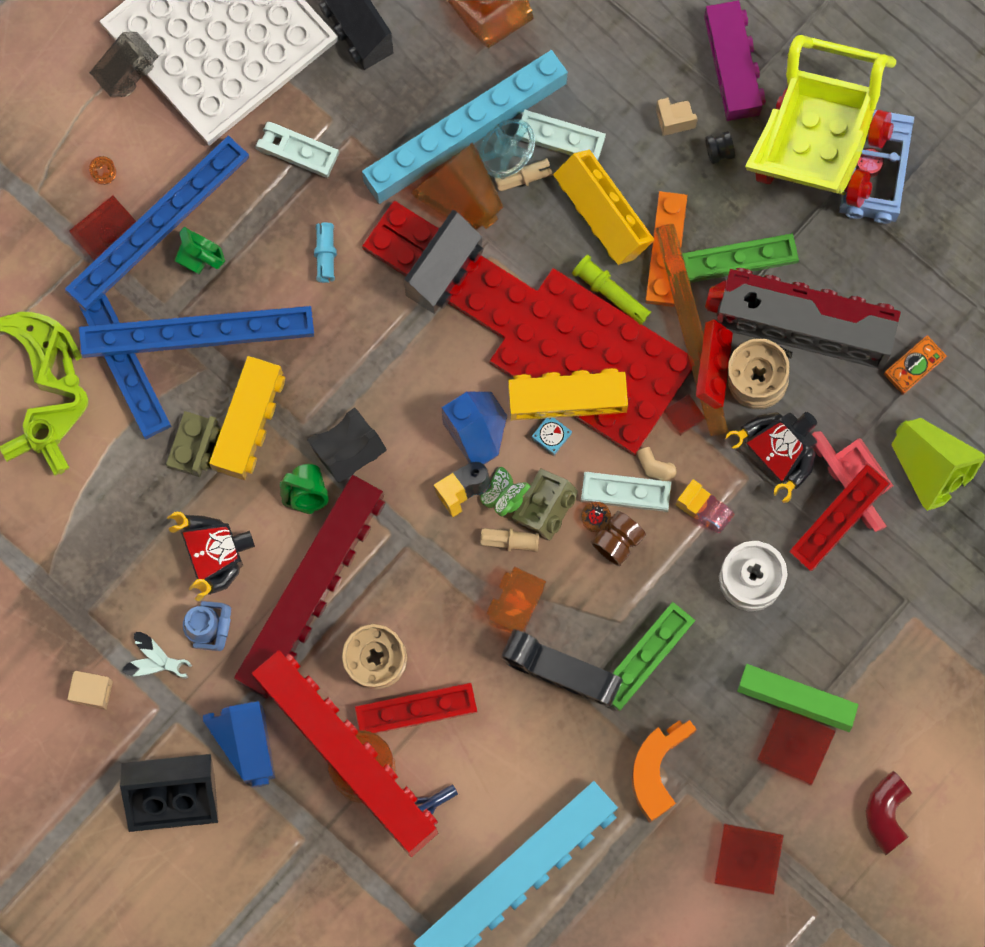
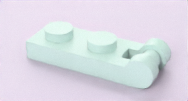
M266 123L263 129L265 134L262 139L258 140L255 146L258 151L280 158L325 178L329 177L339 155L338 149L275 123ZM275 137L281 138L279 146L273 144Z

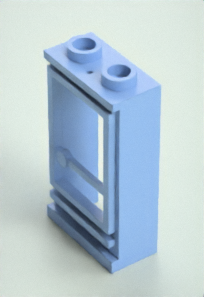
M891 113V123L894 124L890 141L902 142L900 156L895 152L886 154L869 150L862 151V155L886 158L892 162L899 161L893 201L869 197L865 199L860 208L847 205L846 193V195H842L839 213H845L847 217L853 219H861L863 217L874 218V221L883 224L891 223V221L896 222L900 214L914 116Z

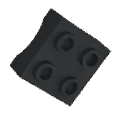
M356 408L347 412L342 421L331 430L315 434L307 439L317 457L338 483L349 478L357 470L376 460L387 451L379 435L369 426Z

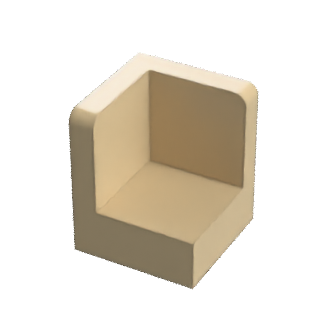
M669 98L657 100L656 113L663 136L696 128L698 119L696 114L692 113L689 101L670 105Z
M75 671L67 700L73 704L107 710L113 681L109 677Z

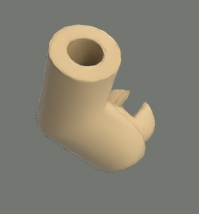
M650 447L637 451L638 458L648 477L661 481H668L675 477L677 472L675 465L656 461Z

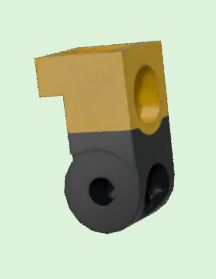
M471 462L434 484L437 497L450 515L454 517L462 512L461 503L473 495H481L489 489L490 477L483 463Z

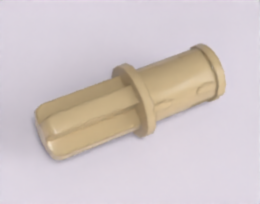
M548 158L526 166L520 164V168L496 175L495 181L499 191H505L523 184L529 186L530 182L553 176L550 168L539 171V169L550 166Z
M484 528L481 531L480 543L482 546L508 548L510 552L511 549L537 552L539 533L513 531V528H510V531Z

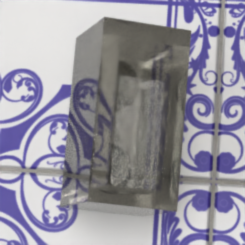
M122 32L89 73L110 97H127L134 92L139 79L153 69V63L159 55L138 32Z

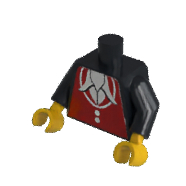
M778 412L758 415L741 426L739 432H729L725 439L731 435H737L739 443L731 447V449H736L741 446L744 438H748L745 442L747 446L781 482V484L775 487L774 496L782 489L787 490L788 495L782 500L783 503H787L792 498L791 491L797 489L813 471L816 456L814 447L817 445V439L810 431L818 423L816 418L809 412H804L798 419L790 412L784 416Z
M174 512L169 515L167 519H174L177 522V525L168 528L170 532L175 533L182 528L184 529V531H181L197 577V580L189 587V590L197 588L201 591L194 599L201 601L207 594L211 595L228 589L239 575L240 568L244 566L239 552L255 547L250 530L233 536L229 524L223 523L220 519L202 515H184L181 512Z

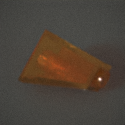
M473 142L448 160L411 192L415 198L447 217L452 210L457 211L475 230L481 226L486 230L499 219L496 214L504 207Z

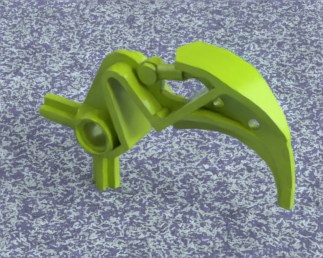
M17 312L16 314L0 317V332L17 338L25 346L32 365L34 383L38 385L40 390L75 399L72 403L27 409L22 425L24 434L1 445L0 451L8 462L33 449L35 452L43 454L54 476L59 473L61 475L70 467L58 444L88 407L89 399L87 393L79 386L80 379L75 374L72 358L69 357L68 350L70 348L76 361L81 359L82 355L70 332L49 316L34 312ZM29 326L34 327L33 331L31 332L27 331V328ZM48 342V347L44 348V343ZM58 350H61L64 357L62 361L66 376L57 380L51 371ZM45 428L49 430L46 438L42 440L35 438L36 433L40 429Z

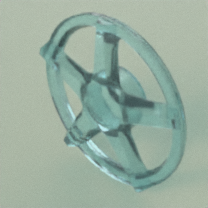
M508 119L491 129L483 139L479 152L480 164L483 170L490 176L505 179V177L521 170L529 159L534 157L535 134L531 126L520 119ZM510 123L522 125L513 137L506 135L502 126ZM495 132L498 140L495 142L494 150L484 153L487 141ZM526 132L529 135L527 150L518 146ZM513 156L522 158L516 166L507 170L510 159ZM499 157L501 159L499 172L490 170L486 166L485 161Z

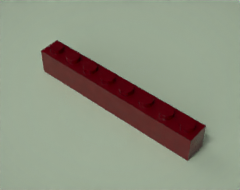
M355 475L351 476L234 676L237 683L266 699L269 695L254 679L252 672L278 650L285 657L290 653L296 660L298 654L295 653L297 646L300 642L304 644L309 638L313 629L309 627L314 617L320 618L327 606V602L324 600L329 591L334 593L342 580L339 574L344 565L349 567L357 553L354 551V548L359 540L364 542L371 530V526L368 524L373 515L378 517L386 503L383 500L384 493L382 490Z

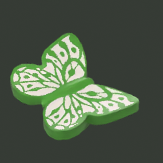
M499 467L491 480L492 488L481 494L480 500L488 508L495 506L496 513L499 516H504L507 513L516 511L523 502V495L531 486L527 482L514 484L510 473L505 468Z

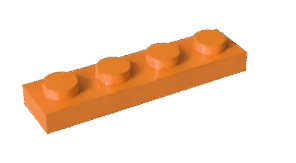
M659 191L653 236L655 241L652 244L646 304L674 307L688 196L686 194Z

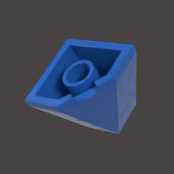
M465 392L442 407L443 425L468 463L480 462L485 465L499 456L507 414L492 392Z
M259 701L223 708L220 712L221 716L215 717L214 713L203 715V722L246 784L251 783L252 787H262L269 785L270 779H276L265 712Z

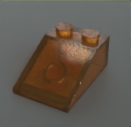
M447 0L473 35L488 49L534 19L529 0Z

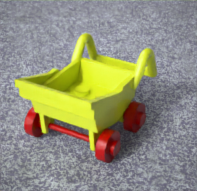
M797 35L793 39L788 52L786 70L788 88L778 98L776 109H773L770 118L745 166L746 170L756 173L757 182L768 185L771 184L775 177L841 195H846L847 193V205L860 208L865 199H868L871 194L872 183L870 182L869 171L861 169L854 171L862 154L867 135L868 145L879 149L883 148L886 140H890L894 124L891 123V112L877 110L874 117L873 113L880 97L884 68L895 67L896 59L885 54ZM802 47L874 63L871 70L869 87L798 70Z

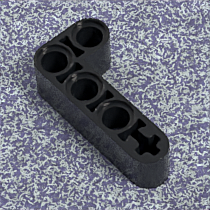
M516 629L512 630L501 655V658L507 665L520 672L610 708L623 681L622 678L611 672L544 646L534 637Z

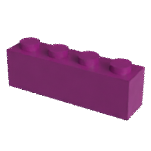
M739 0L706 6L704 20L726 121L759 116L762 105L766 104L763 88H758L757 79L760 78L758 63L753 62L751 53L754 52L753 39L751 35L747 36L745 29L748 26L747 12L745 9L741 10Z

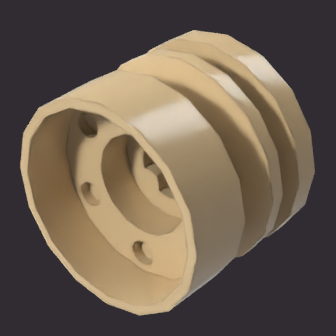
M751 339L741 343L733 351L728 363V386L732 396L741 405L751 409H766L778 403L784 397L789 382V360L785 351L779 345L767 339ZM756 373L758 376L764 375L763 382H760L758 379L753 381V374Z
M376 624L362 626L351 633L344 644L342 658L345 670L354 681L365 688L378 690L390 687L400 679L406 669L407 653L405 645L398 635L386 626ZM374 650L378 654H384V657L380 659L381 664L378 666L374 662H368V659L372 657L371 652Z

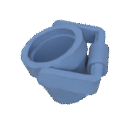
M201 601L200 606L191 608L187 612L183 620V631L186 637L193 642L192 648L211 651H222L224 649L231 621V607L229 605ZM211 608L222 609L220 617ZM216 639L215 645L209 644Z

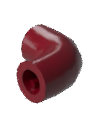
M894 771L882 779L871 792L865 810L867 828L876 845L885 856L909 837L896 820V810L902 802L912 795V792Z

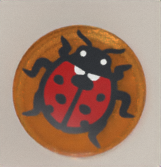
M601 502L587 504L581 515L584 527L591 532H600L601 529L605 530L608 527L607 523L611 519L609 508Z

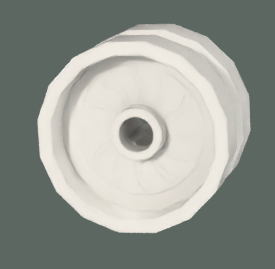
M760 541L744 542L734 547L725 558L719 574L720 590L726 600L738 609L748 612L762 610L772 605L784 589L787 579V568L780 552L770 544ZM750 573H754L757 576L755 581L749 579Z

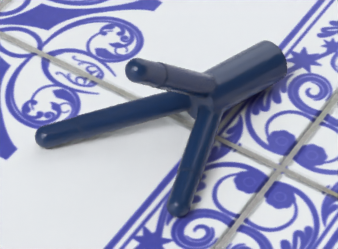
M452 784L431 797H419L415 804H422L418 806L421 811L428 809L433 814L438 806L457 796L458 792Z

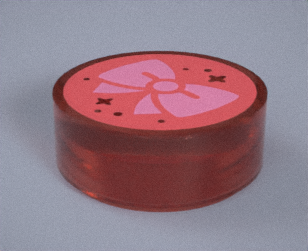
M865 148V149H863V150H869V151L880 152V151H878V150L875 149V148ZM861 154L856 169L869 171L870 178H873L882 171L884 158Z

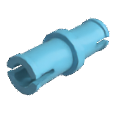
M327 222L316 224L317 247L314 249V257L317 258L316 280L322 283H329V278L331 282L335 280L334 258L337 256V249L334 247L333 240L334 225Z

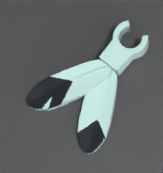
M142 632L134 633L135 644L148 658L129 662L122 669L124 674L137 677L166 670L175 673L182 679L188 678L187 674L179 673V668L183 664L192 667L189 661L167 657L159 645L147 634Z

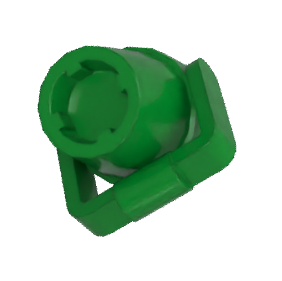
M186 227L181 229L180 238L182 242L174 262L199 275L206 264L219 269L225 263V258L219 245Z
M300 465L293 469L292 474L286 473L280 482V496L282 497V504L286 507L306 514H312L314 511L326 506L329 501L328 491L325 488L321 470L317 465Z

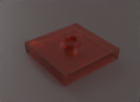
M112 195L69 230V232L95 261L136 220Z
M780 707L756 761L812 786L836 731L805 716Z
M724 824L714 884L774 895L784 835Z

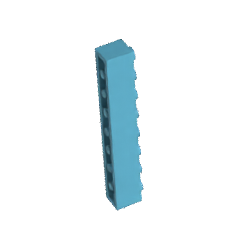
M550 50L362 171L363 182L376 201L381 204L524 112V109L527 110L566 85L567 70L554 52Z
M593 781L413 944L416 947H475L482 940L479 936L482 931L487 927L492 931L505 919L502 916L503 912L510 906L513 910L517 909L527 899L524 894L532 886L538 890L550 879L547 873L554 866L560 870L572 859L569 853L575 847L579 846L582 850L595 838L591 834L599 826L603 829L609 826L617 818L614 812L617 811L618 807Z

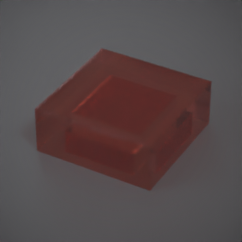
M689 394L664 411L680 436L705 420L704 415Z

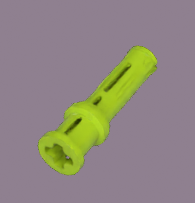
M589 254L573 270L572 275L574 277L579 276L591 286L590 290L592 292L602 293L624 313L638 322L639 325L643 324L647 320V316L649 317L652 313L611 279L608 270L603 271L592 262Z

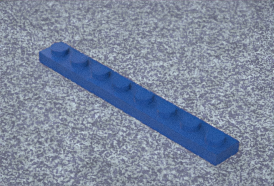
M228 135L65 288V292L83 310L87 311L249 159V154Z
M311 306L83 326L79 327L82 358L314 337Z

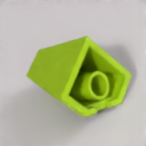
M922 418L901 423L896 430L897 435L891 444L922 506L927 511L944 506L952 498L949 493L957 490L961 484L966 486L974 478L985 460V455L982 452Z

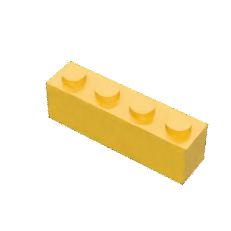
M590 149L574 153L553 174L559 182L560 188L567 193L578 213L585 218L593 234L600 239L608 250L609 256L618 265L633 261L655 241Z
M247 356L209 463L212 470L242 480L246 479L247 473H253L257 462V457H254L257 446L262 447L267 431L263 429L267 419H272L275 412L276 403H273L276 392L281 393L285 383V376H282L281 366Z
M604 369L600 374H589V371L584 370L572 372L571 376H560V373L552 372L543 374L541 378H531V375L523 374L508 380L511 421L627 413L625 372H618V369Z

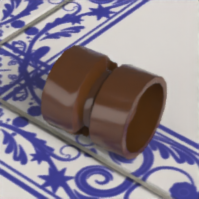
M617 511L607 523L608 530L601 529L591 541V544L607 560L620 567L630 555L629 547L637 546L646 536V533L633 519L625 513Z

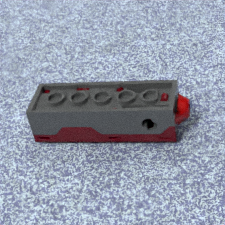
M745 268L730 269L727 280L709 289L705 305L707 311L717 313L716 321L733 333L757 339H767L777 344L881 370L891 356L901 311L894 310V306L890 304L878 303L874 305L866 303L864 298L858 296L846 298L838 296L837 292L830 289L818 291L810 289L809 285L802 282L790 284L782 282L779 277L774 275H764V277L754 275L751 270Z

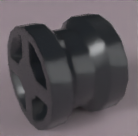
M728 131L722 132L718 137L712 135L705 137L707 153L712 164L718 163L723 158L728 160L735 158L734 144Z

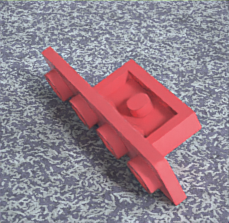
M821 431L812 433L817 439L814 451L819 457L825 458L830 465L827 467L829 473L836 481L840 480L845 488L866 464H870L891 483L861 438L855 440L839 453H836ZM891 483L882 494L891 489L893 484ZM873 505L861 516L864 524L869 529L873 528L875 532L887 527Z

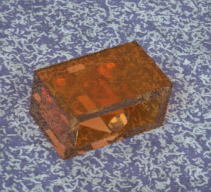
M517 567L513 568L511 574L505 572L499 588L503 589L499 600L493 598L486 613L491 616L489 624L510 634L513 629L525 632L546 587V581Z

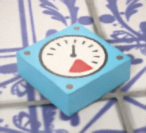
M546 418L531 436V439L555 456L572 435V431L555 418Z

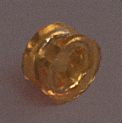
M99 156L91 161L89 171L96 183L106 185L115 179L116 168L110 158ZM103 165H106L107 169L110 170L109 173L104 172L103 176H99L96 169H101Z

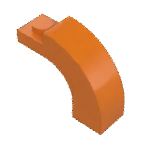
M679 720L666 730L669 734L666 737L659 727L655 729L643 742L635 758L632 769L633 793L640 810L649 823L676 804L662 783L660 765L667 752L696 732L697 729L690 720L684 724Z

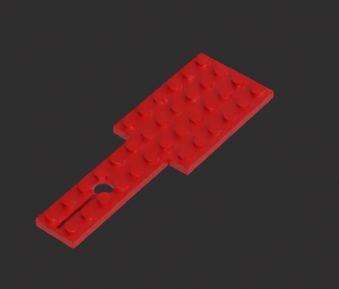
M394 200L366 239L362 248L399 273L407 276L439 228ZM482 255L475 263L471 261L465 269L468 273L459 286L455 284L449 292L452 296L448 304L504 339L490 359V364L513 379L514 376L523 374L531 375V378H541L543 374L552 372L560 373V376H571L572 372L582 370L589 371V374H600L602 370L611 368L618 369V372H625L628 398L627 413L572 417L633 456H636L637 451L640 450L697 364L698 359L646 326L639 325L633 318L554 268L537 291Z

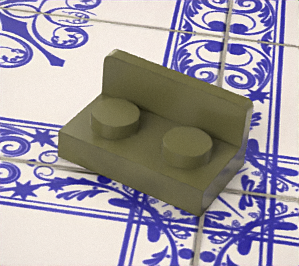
M184 411L166 463L167 468L196 477H201L202 471L208 470L212 454H209L212 443H217L221 432V427H218L219 423L216 417L210 416V418Z
M540 468L530 485L531 487L523 497L522 504L515 511L512 519L516 523L540 533L545 539L550 541L561 528L562 520L567 511L574 505L578 490L567 479Z

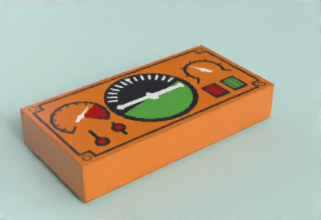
M927 335L886 370L884 375L904 395L939 365L947 355Z

